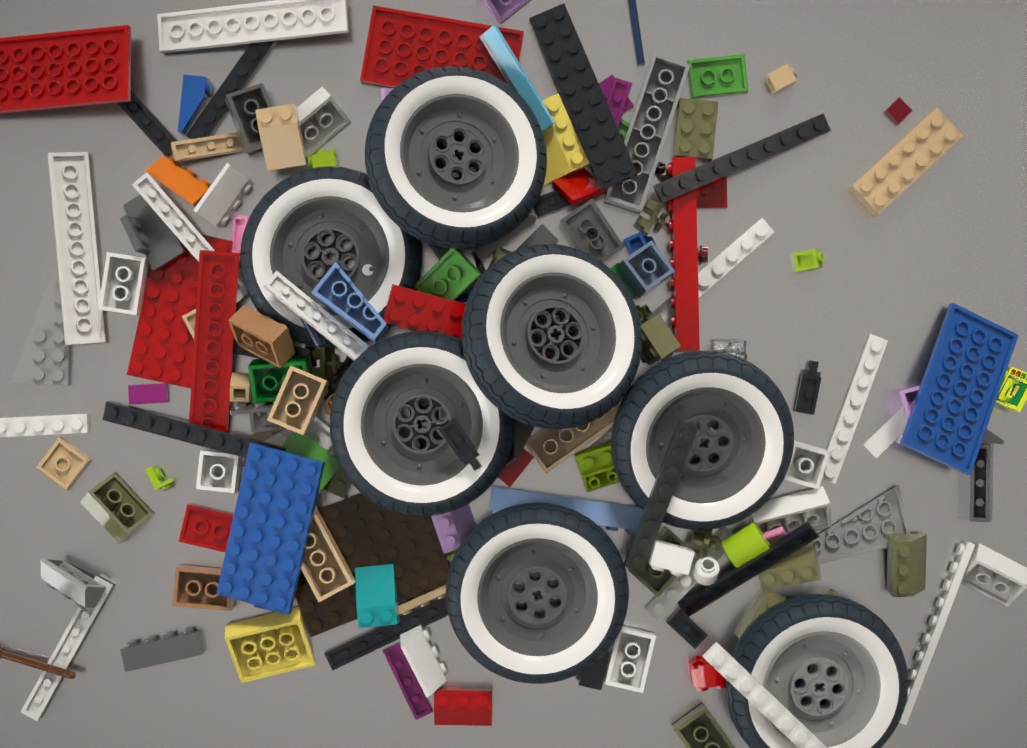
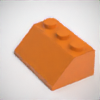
M163 155L146 169L148 174L195 207L211 185L202 178L200 180L194 178L195 173L187 167L184 170L178 166L180 162H174L172 156L166 158Z

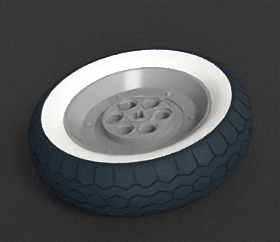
M809 594L782 601L763 612L747 627L731 655L827 748H881L891 737L902 717L908 694V672L901 646L893 632L880 617L870 609L850 599L828 594ZM814 664L813 669L807 670L809 665ZM829 667H833L830 673H826ZM802 679L800 684L795 685L796 680ZM726 680V697L731 718L740 736L750 748H798ZM839 684V687L832 691L833 687ZM807 696L808 699L801 703L802 698ZM826 699L825 704L820 705V702Z

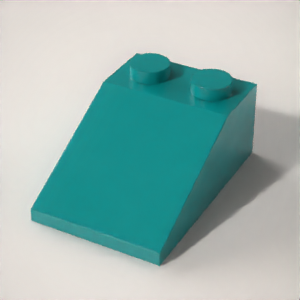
M394 564L355 568L358 627L368 628L398 624L400 617Z

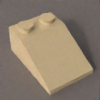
M288 104L257 109L256 117L267 170L273 171L306 165L296 105Z

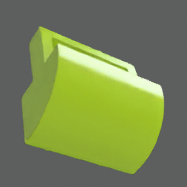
M611 442L575 453L587 492L620 482L613 464Z
M754 522L721 542L726 554L736 568L770 549L769 545H771Z

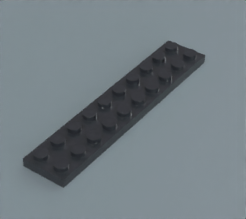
M563 3L530 17V23L601 190L637 176L636 169L565 4Z

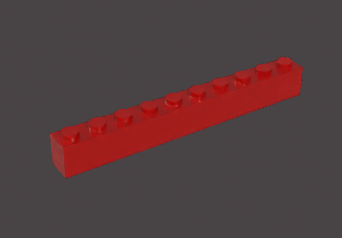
M672 157L671 163H668V174H671L672 178L696 168L695 157ZM695 189L668 202V211L672 213V220H669V232H673V239H669V250L673 251L670 265L675 270L673 273L674 278H670V289H674V297L670 299L671 308H674V316H671V328H675L674 336L681 345L675 351L700 350L697 205Z

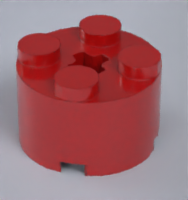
M704 654L695 656L696 660L694 661L689 659L692 686L697 687V691H707L708 688L712 687L718 689L726 688V679L704 659Z

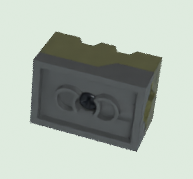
M593 198L560 220L579 250L592 255L601 262L625 247Z

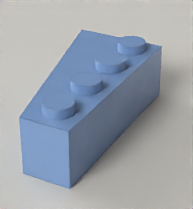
M335 262L311 292L313 297L374 343H377L388 329L386 322L353 284L338 263Z

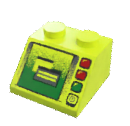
M1008 367L995 405L1008 412H1021L1027 400V373L1013 367Z

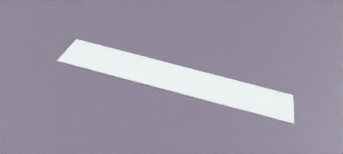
M903 407L863 444L875 458L882 454L904 433L907 419Z

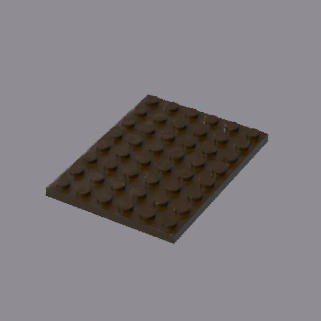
M362 493L319 509L354 578L355 568L394 564L398 603L446 584L450 566L445 553H443L430 516H413L388 510L377 505ZM301 570L295 598L311 637L358 619L356 582L318 602Z

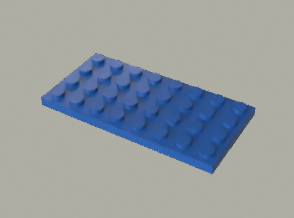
M955 303L949 304L900 444L965 475H971L1019 335Z
M253 442L249 444L216 594L287 615L291 614L325 462Z

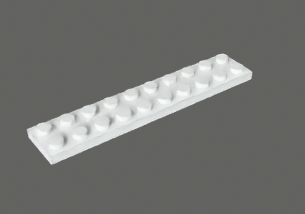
M275 0L157 14L159 51L161 53L349 32L346 0Z
M88 152L48 153L65 345L104 343L103 310L98 309L101 288Z

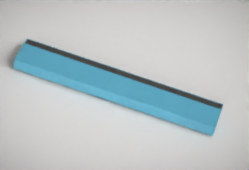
M493 25L479 37L508 85L530 106L543 133L554 125L555 121L497 25Z

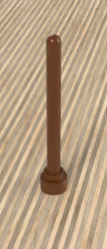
M0 645V659H7L69 679L76 677V673L4 651V648Z

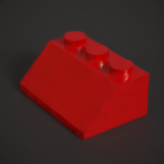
M440 686L434 692V725L492 726L493 687Z

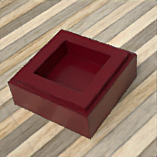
M899 97L884 112L899 125L913 110Z

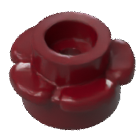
M702 245L698 249L700 264L708 262V247H702Z

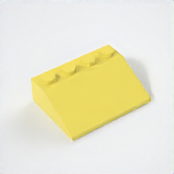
M559 93L542 100L555 121L554 125L543 132L547 151V169L543 187L551 184L552 180L587 168L590 164Z
M299 607L292 608V612L289 615L275 612L229 623L225 626V641L241 683L316 665L307 626Z

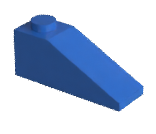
M183 75L178 132L181 135H186L207 102L208 94L212 93V83H210L207 77Z

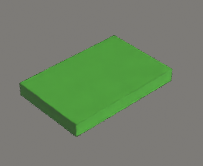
M745 54L687 60V64H690L688 76L691 99L749 92Z
M451 248L416 283L415 288L423 293L455 301L481 273L459 249Z
M293 432L282 445L286 447V452L325 462L318 494L340 468L337 458L309 435L305 437Z

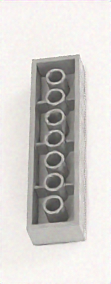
M653 53L624 140L637 176L609 187L604 202L637 213L642 212L690 64Z

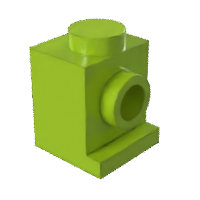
M329 148L330 152H327V150L316 151L314 155L308 157L309 167H338L334 148Z

